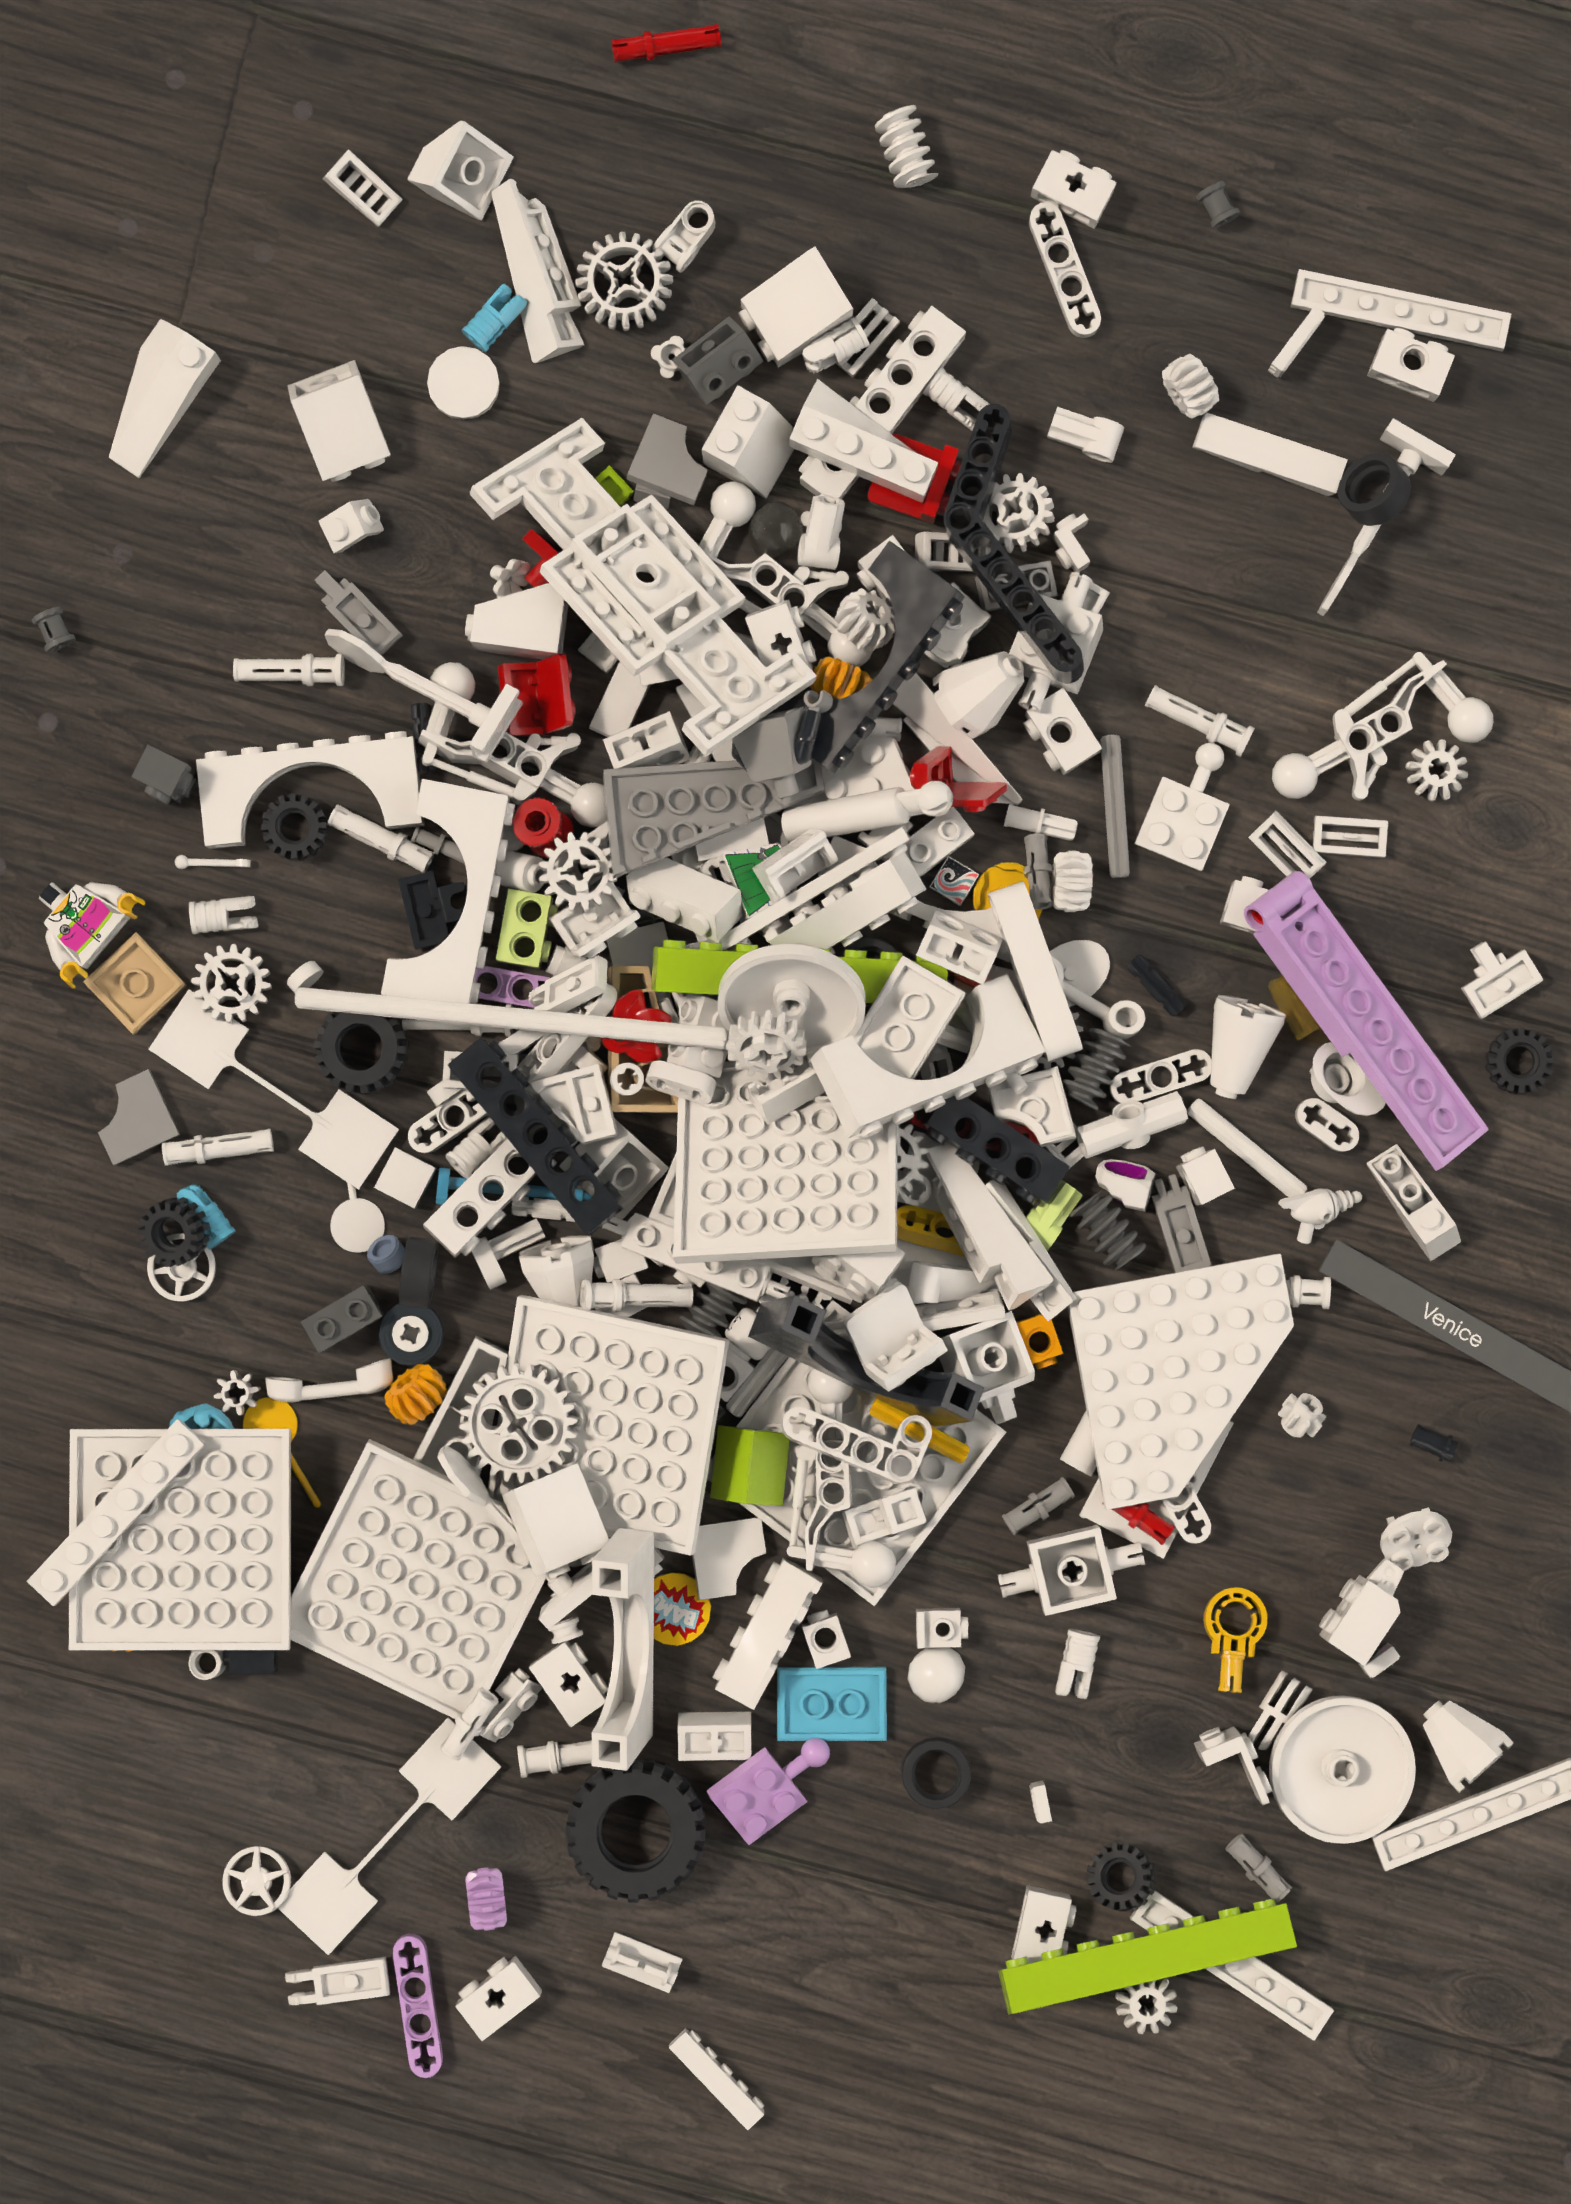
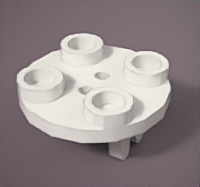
M1428 1507L1422 1509V1511L1411 1512L1398 1517L1396 1520L1394 1516L1386 1518L1388 1526L1381 1535L1380 1547L1385 1559L1394 1563L1403 1571L1429 1562H1440L1448 1556V1546L1451 1543L1452 1530L1447 1519L1439 1513L1431 1512Z

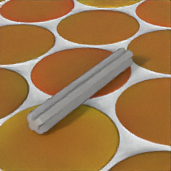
M1119 735L1102 736L1100 741L1102 747L1101 756L1109 872L1112 878H1124L1129 876L1130 868L1121 739Z

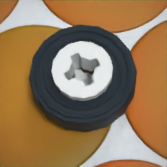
M399 1303L386 1312L380 1322L378 1336L381 1348L389 1358L400 1365L415 1366L421 1363L424 1364L436 1356L443 1344L444 1328L441 1318L433 1308L405 1306Z

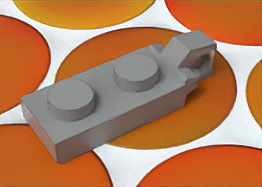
M325 570L315 579L316 583L327 593L321 600L326 605V609L353 636L367 643L381 656L403 636L352 582L349 583L344 578L338 584Z

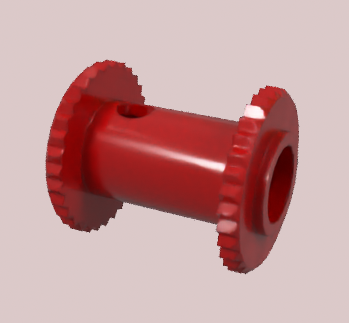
M534 797L525 801L517 808L513 815L512 826L517 839L524 843V845H528L534 854L542 858L546 857L548 859L544 853L546 848L553 851L557 849L554 839L559 838L563 843L568 842V833L572 832L574 835L575 830L570 818L563 814L562 811H559L553 802L545 800V798L541 799L539 797L536 799Z

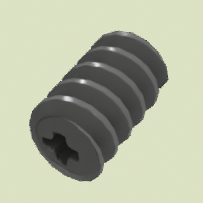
M1090 1028L1088 1033L1095 1042H1082V1047L1088 1055L1076 1054L1074 1058L1081 1065V1068L1070 1066L1067 1071L1074 1080L1063 1079L1062 1084L1067 1090L1066 1095L1098 1111L1099 1107L1092 1100L1093 1097H1106V1094L1099 1086L1100 1084H1113V1081L1106 1073L1107 1071L1119 1072L1120 1069L1113 1060L1114 1058L1125 1060L1127 1056L1120 1047L1131 1046L1106 1031Z
M1098 1192L1075 1208L1069 1216L1071 1218L1083 1217L1078 1225V1229H1092L1086 1240L1090 1242L1099 1239L1100 1243L1094 1250L1095 1253L1107 1251L1109 1254L1103 1261V1264L1106 1266L1116 1263L1117 1266L1114 1269L1116 1271L1144 1251L1146 1244L1144 1242L1132 1244L1138 1235L1137 1231L1124 1232L1129 1224V1220L1125 1218L1116 1221L1115 1219L1121 1211L1120 1207L1108 1209L1107 1206L1113 1197L1111 1195L1099 1197L1100 1192Z
M705 1282L710 1294L698 1292L696 1296L701 1302V1306L692 1304V1307H688L693 1317L689 1318L681 1315L679 1320L689 1331L722 1337L716 1328L717 1325L728 1328L730 1323L725 1315L737 1316L739 1313L734 1302L745 1305L748 1301L741 1295Z

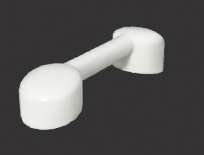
M1051 956L1066 999L1103 1020V1027L1106 1032L1119 1039H1128L1144 1026L1145 1014L1141 1006L1135 1002L1124 1000L1115 1003L1109 1008L1063 980L1064 969L1061 963Z
M391 1358L357 1368V1380L303 1386L302 1380L295 1378L265 1377L267 1394L270 1398L280 1402L293 1403L304 1400L377 1393L390 1386L393 1382Z

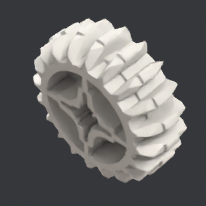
M620 232V242L613 243L612 236L608 234L605 236L606 247L603 248L598 241L593 243L596 255L587 251L584 252L583 258L590 265L579 264L577 266L578 273L587 276L575 280L576 287L585 289L578 294L579 301L591 300L585 306L587 314L599 309L595 317L597 323L600 324L607 316L610 317L608 322L610 329H615L617 320H622L623 330L628 331L630 328L629 320L634 319L637 327L642 328L644 327L642 316L646 315L652 322L656 320V315L652 310L653 307L660 311L666 309V304L659 297L671 298V290L663 287L673 283L672 275L663 274L671 269L670 262H659L664 256L662 249H657L650 253L654 245L651 239H648L640 246V234L635 233L632 237V242H627L626 233ZM615 256H634V258L631 257L623 265H615L610 261L606 263L607 260ZM644 262L651 268L654 274V285L651 292L645 289L644 284L638 280V275ZM598 271L604 274L605 279L611 283L605 301L600 298L595 289V278ZM632 272L630 279L631 284H634V286L624 284L620 288L618 284V279H616L615 277L625 279L627 275H630ZM627 297L635 298L638 301L643 300L640 304L629 308L614 307Z

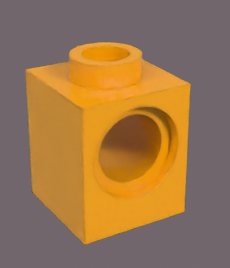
M1038 1314L1016 1322L1032 1364L1035 1363L1037 1369L1058 1363L1056 1356L1063 1354L1052 1319L1047 1321L1042 1314ZM1038 1331L1046 1333L1049 1338V1345L1042 1352H1034L1029 1345L1031 1335Z

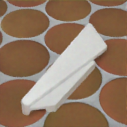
M508 179L492 191V198L515 293L517 296L520 295L527 300L526 307L520 314L531 360L533 363H538L584 346L583 340L569 312H573L580 307L581 304L545 205L536 198L527 200L518 192L516 181Z

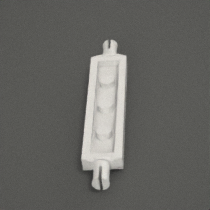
M635 1213L628 1222L613 1217L609 1222L618 1226L610 1223H605L602 1226L603 1229L605 1228L622 1235L621 1247L755 1302H758L765 1293L778 1299L787 1297L786 1294L774 1289L789 1294L791 1287L771 1280V1267L754 1260L676 1264L673 1258L674 1229L649 1220L640 1214Z

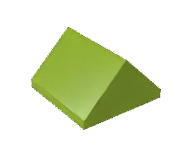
M718 1425L710 1498L743 1504L783 1506L790 1439L783 1432Z

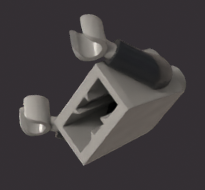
M813 690L805 693L804 702L809 707V710L805 711L804 707L767 714L732 738V757L748 772L752 781L759 782L773 779L778 798L791 796L799 792L794 774L809 767L812 763L816 737L822 715L819 712L828 711L833 703L831 694L824 690L820 692V697Z

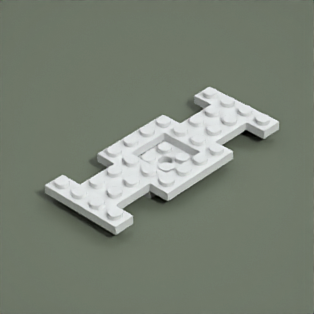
M580 418L473 485L470 495L492 520L521 503L563 549L562 552L541 565L540 573L633 677L660 659L666 663L705 707L704 710L684 722L682 731L706 757L812 685L817 675L794 650L768 667H765L722 620V618L742 606L746 597L652 494L631 508L628 504L620 507L582 465L602 452L605 442L583 418ZM648 572L654 577V581L650 583L642 582L637 578L636 573Z

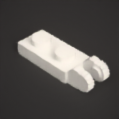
M595 955L546 980L545 984L535 988L529 994V1003L535 1005V1008L532 1010L565 1013L606 992L607 960L599 955Z
M386 1957L314 1966L312 1969L285 1973V1979L288 1983L314 1980L315 1992H296L289 1995V2005L316 2002L317 2005L388 1996L391 1993Z

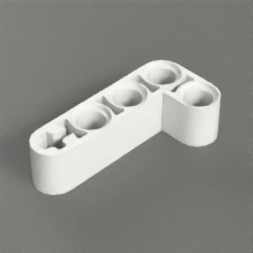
M794 1407L787 1411L781 1424L782 1432L791 1441L895 1484H904L914 1478L932 1435V1428L928 1420L918 1415L909 1416L902 1421L892 1444L804 1407ZM798 1415H802L805 1417L804 1424L812 1428L815 1427L816 1421L823 1423L816 1433L815 1442L808 1440L812 1432L801 1429L798 1434L793 1433V1425L788 1423L789 1418L796 1419ZM917 1423L922 1426L925 1434L921 1442L913 1443L907 1440L904 1431L908 1424ZM831 1428L838 1430L843 1438L841 1446L834 1449L828 1448L822 1441L823 1432ZM861 1443L872 1444L877 1452L875 1460L870 1463L859 1460L856 1454L858 1445ZM895 1457H904L910 1463L911 1469L907 1476L898 1477L891 1471V1461Z

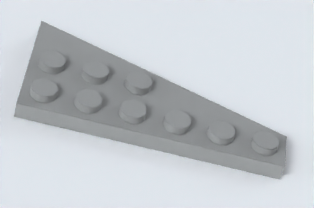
M812 758V763L809 767L794 774L799 792L783 798H778L773 779L759 782L752 781L748 772L736 760L604 769L603 782L613 879L822 794L824 791L822 764Z

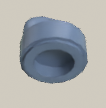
M385 1235L376 1239L370 1245L367 1251V1258L379 1273H392L402 1265L405 1248L394 1235Z

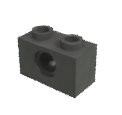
M363 1285L302 1320L301 1324L317 1352L322 1353L383 1318L385 1314L369 1286Z

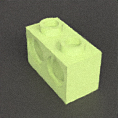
M508 888L496 954L497 962L541 970L542 962H549L552 941H546L548 926L554 927L549 918L558 913V906L552 905V896ZM530 902L537 903L541 907L540 917L533 922L525 921L521 915L522 908ZM522 938L532 939L535 944L533 954L526 958L519 957L515 952V945Z

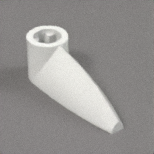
M913 1261L908 1292L912 1300L938 1303L972 1297L993 1288L997 1283L993 1278V1280L980 1284L972 1268Z

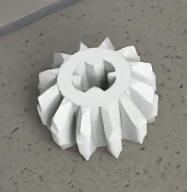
M1187 354L1184 357H1179L1162 371L1163 385L1167 388L1168 395L1172 398L1174 405H1177L1180 412L1191 419L1198 415H1203L1219 401L1218 387L1215 385L1213 377L1209 374L1207 367H1204L1201 360L1195 358V356Z
M860 588L857 592H851L849 596L847 595L841 601L834 618L839 624L837 631L847 636L846 642H854L858 650L865 647L873 652L876 648L882 647L884 644L886 645L893 637L892 634L896 629L893 607L886 604V598H879L875 590L868 593L863 588Z
M1442 739L1438 741L1436 751L1429 740L1423 743L1424 752L1417 748L1414 749L1411 754L1418 762H1407L1405 766L1408 770L1416 771V774L1407 778V783L1411 784L1419 781L1421 785L1415 790V794L1418 796L1426 789H1429L1428 801H1434L1438 791L1443 800L1449 799V788L1455 792H1459L1462 789L1461 784L1456 779H1466L1468 777V772L1458 770L1457 768L1467 763L1466 758L1461 757L1455 760L1453 757L1458 752L1459 747L1454 745L1448 752H1445L1446 741ZM1431 762H1434L1437 767H1444L1445 772L1440 775L1443 779H1439L1437 774L1431 775L1429 773V769L1434 766Z
M1079 851L1059 852L1054 857L1052 865L1051 894L1053 906L1057 910H1064V912L1084 911L1090 905V899L1092 898L1093 864L1091 857L1088 853H1080Z
M1167 1978L1160 1979L1156 1984L1155 1980L1125 1987L1128 1993H1116V1999L1124 2003L1118 2006L1116 2011L1118 2015H1127L1124 2020V2025L1127 2028L1137 2022V2032L1143 2034L1146 2024H1150V2028L1155 2034L1159 2032L1157 2021L1161 2020L1167 2026L1171 2024V2020L1165 2012H1177V2006L1168 2002L1177 1997L1174 1989L1165 1990L1169 1984ZM1145 1995L1148 1999L1149 1995H1152L1154 2006L1150 2009L1144 2006V2010H1141L1139 1998Z

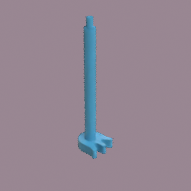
M439 1168L436 1204L443 1205L448 1200L449 1189L457 1190L467 1179L450 1177L449 1168ZM491 1182L484 1186L482 1193L503 1194L504 1191L498 1183ZM527 1184L532 1189L525 1197L557 1200L547 1186ZM575 1189V1195L579 1201L592 1198L591 1195L584 1193L583 1190Z

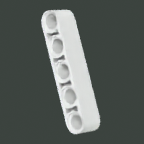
M1021 881L988 893L996 922L1033 1026L1046 1049L1044 1056L1047 1062L1082 1050L1076 1025L1024 882Z

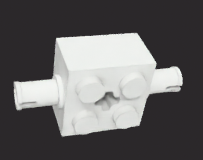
M1071 572L1061 600L1039 594L1081 649L1084 672L1079 680L1070 684H1064L1056 680L1019 631L1009 652L1010 655H1015L1021 661L1024 667V676L1029 678L1018 704L1027 710L1031 704L1033 706L1032 712H1040L1050 685L1078 694L1102 635V615L1081 608L1088 589L1093 582L1091 578L1084 574L1080 581V573ZM1031 602L1029 603L1026 611H1029L1033 607V604ZM1043 629L1038 632L1036 637L1047 640L1055 632L1050 629ZM1060 648L1057 651L1059 653L1060 662H1065L1068 666L1072 665L1073 661H1066V659L1061 654Z
M1093 1525L1026 1541L1032 1564H1029L1028 1569L1003 1575L999 1574L998 1580L1000 1585L1015 1582L1012 1585L1000 1587L1003 1598L1035 1590V1593H1039L1043 1613L1047 1616L1117 1599L1111 1576L1114 1575L1113 1571L1145 1565L1142 1554L1128 1557L1129 1555L1142 1552L1140 1542L1108 1550L1107 1546H1104L1100 1527ZM1073 1561L1076 1566L1081 1565V1570L1075 1572L1076 1578L1070 1579L1067 1574H1062V1570L1067 1568V1562Z

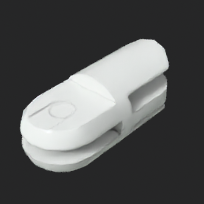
M1281 1670L1259 1705L1264 1711L1248 1736L1252 1744H1254L1271 1716L1276 1718L1261 1742L1260 1750H1267L1283 1724L1302 1708L1313 1690L1306 1685L1286 1716L1282 1712L1300 1684L1299 1680L1293 1678L1275 1707H1272L1270 1703L1288 1675L1283 1670Z

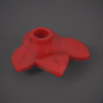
M641 989L630 991L620 997L613 1009V1017L668 1023L672 1021V1017L662 1010L654 1008L645 1009V997ZM601 1037L603 1045L609 1051L618 1054L626 1053L636 1062H652L662 1056L658 1044L654 1042L633 1040L618 1042L612 1038Z

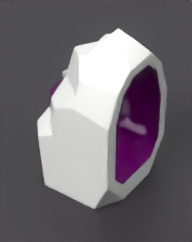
M1103 1160L1098 1164L1095 1177L1099 1186L1110 1192L1111 1196L1116 1201L1122 1202L1126 1208L1145 1212L1152 1193L1155 1173L1146 1166L1123 1160Z

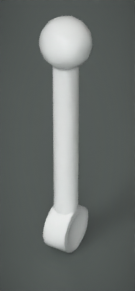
M179 855L175 859V865L179 869H185L187 866L249 868L251 862L248 859H188L185 855Z

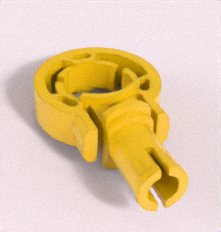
M1234 1587L1225 1589L1210 1599L1204 1611L1203 1621L1205 1630L1212 1640L1211 1654H1219L1220 1638L1222 1636L1220 1651L1221 1672L1218 1691L1242 1693L1243 1660L1245 1659V1654L1246 1657L1254 1658L1255 1643L1261 1639L1266 1630L1267 1612L1263 1602L1256 1594L1244 1588ZM1233 1594H1239L1241 1598H1234ZM1227 1595L1228 1600L1222 1602L1219 1605L1220 1607H1224L1230 1602H1237L1250 1610L1254 1607L1245 1600L1248 1598L1258 1610L1259 1625L1256 1626L1257 1615L1253 1613L1250 1616L1252 1621L1248 1631L1240 1636L1231 1635L1221 1627L1219 1622L1221 1610L1216 1609L1214 1621L1211 1620L1213 1607L1220 1598ZM1212 1624L1215 1625L1217 1633L1214 1631ZM1256 1628L1257 1632L1254 1636H1252L1251 1634ZM1246 1638H1247V1649H1246V1652H1245V1645H1246ZM1231 1640L1236 1641L1235 1651H1231Z

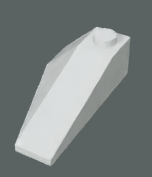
M162 319L159 320L140 348L109 454L111 460L136 477L140 478L221 361L216 352L182 329Z

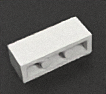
M663 858L631 871L626 876L630 904L713 941L718 942L743 917L740 889L669 858Z

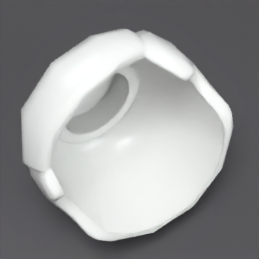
M950 1647L925 1648L910 1663L907 1679L913 1693L920 1699L929 1703H941L950 1699L961 1688L964 1681L965 1665L960 1654Z

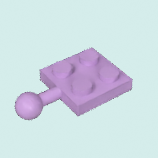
M811 1738L803 1744L801 1755L781 1768L764 1747L709 1788L707 1793L747 1844L750 1845L807 1802L792 1779L809 1766H823L830 1757V1748L824 1740Z

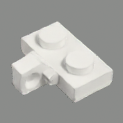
M1481 942L1470 949L1479 967L1473 970L1478 978L1461 989L1478 1017L1483 1019L1542 982L1543 978L1526 950H1521L1506 959L1503 953L1495 956L1487 942Z

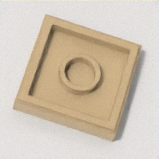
M137 932L83 981L133 1035L187 986Z

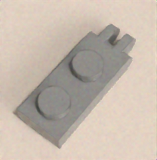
M1175 1174L1168 1176L1172 1190L1167 1192L1161 1178L1154 1180L1158 1194L1151 1197L1174 1272L1211 1266L1187 1186L1180 1187Z

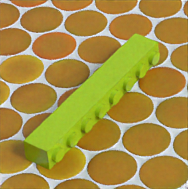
M663 940V947L654 946L651 990L656 992L718 995L720 981L726 970L743 955L758 949V945L736 944V951L722 950V943L700 942V949L685 948L686 941ZM819 948L827 952L831 951V949ZM845 950L844 957H837L852 967L861 979L865 990L866 1003H874L903 953L881 952L880 959L866 958L867 951ZM916 956V961L913 962L947 982L948 969Z
M1273 1898L1253 1903L1255 1911L1241 1914L1240 1908L1235 1907L1218 1911L1220 1919L1208 1922L1205 1921L1204 1915L1184 1919V1927L1170 1930L1169 1923L1147 1928L1149 1935L1135 1938L1134 1932L1112 1936L1114 1944L1099 1947L1098 1940L1077 1944L1078 1952L1064 1955L1063 1949L1060 1948L1041 1953L1042 1961L1028 1964L1027 1956L1005 1961L1007 1969L999 1970L998 1973L1008 2015L1295 1948L1297 1944L1287 1904L1276 1905Z

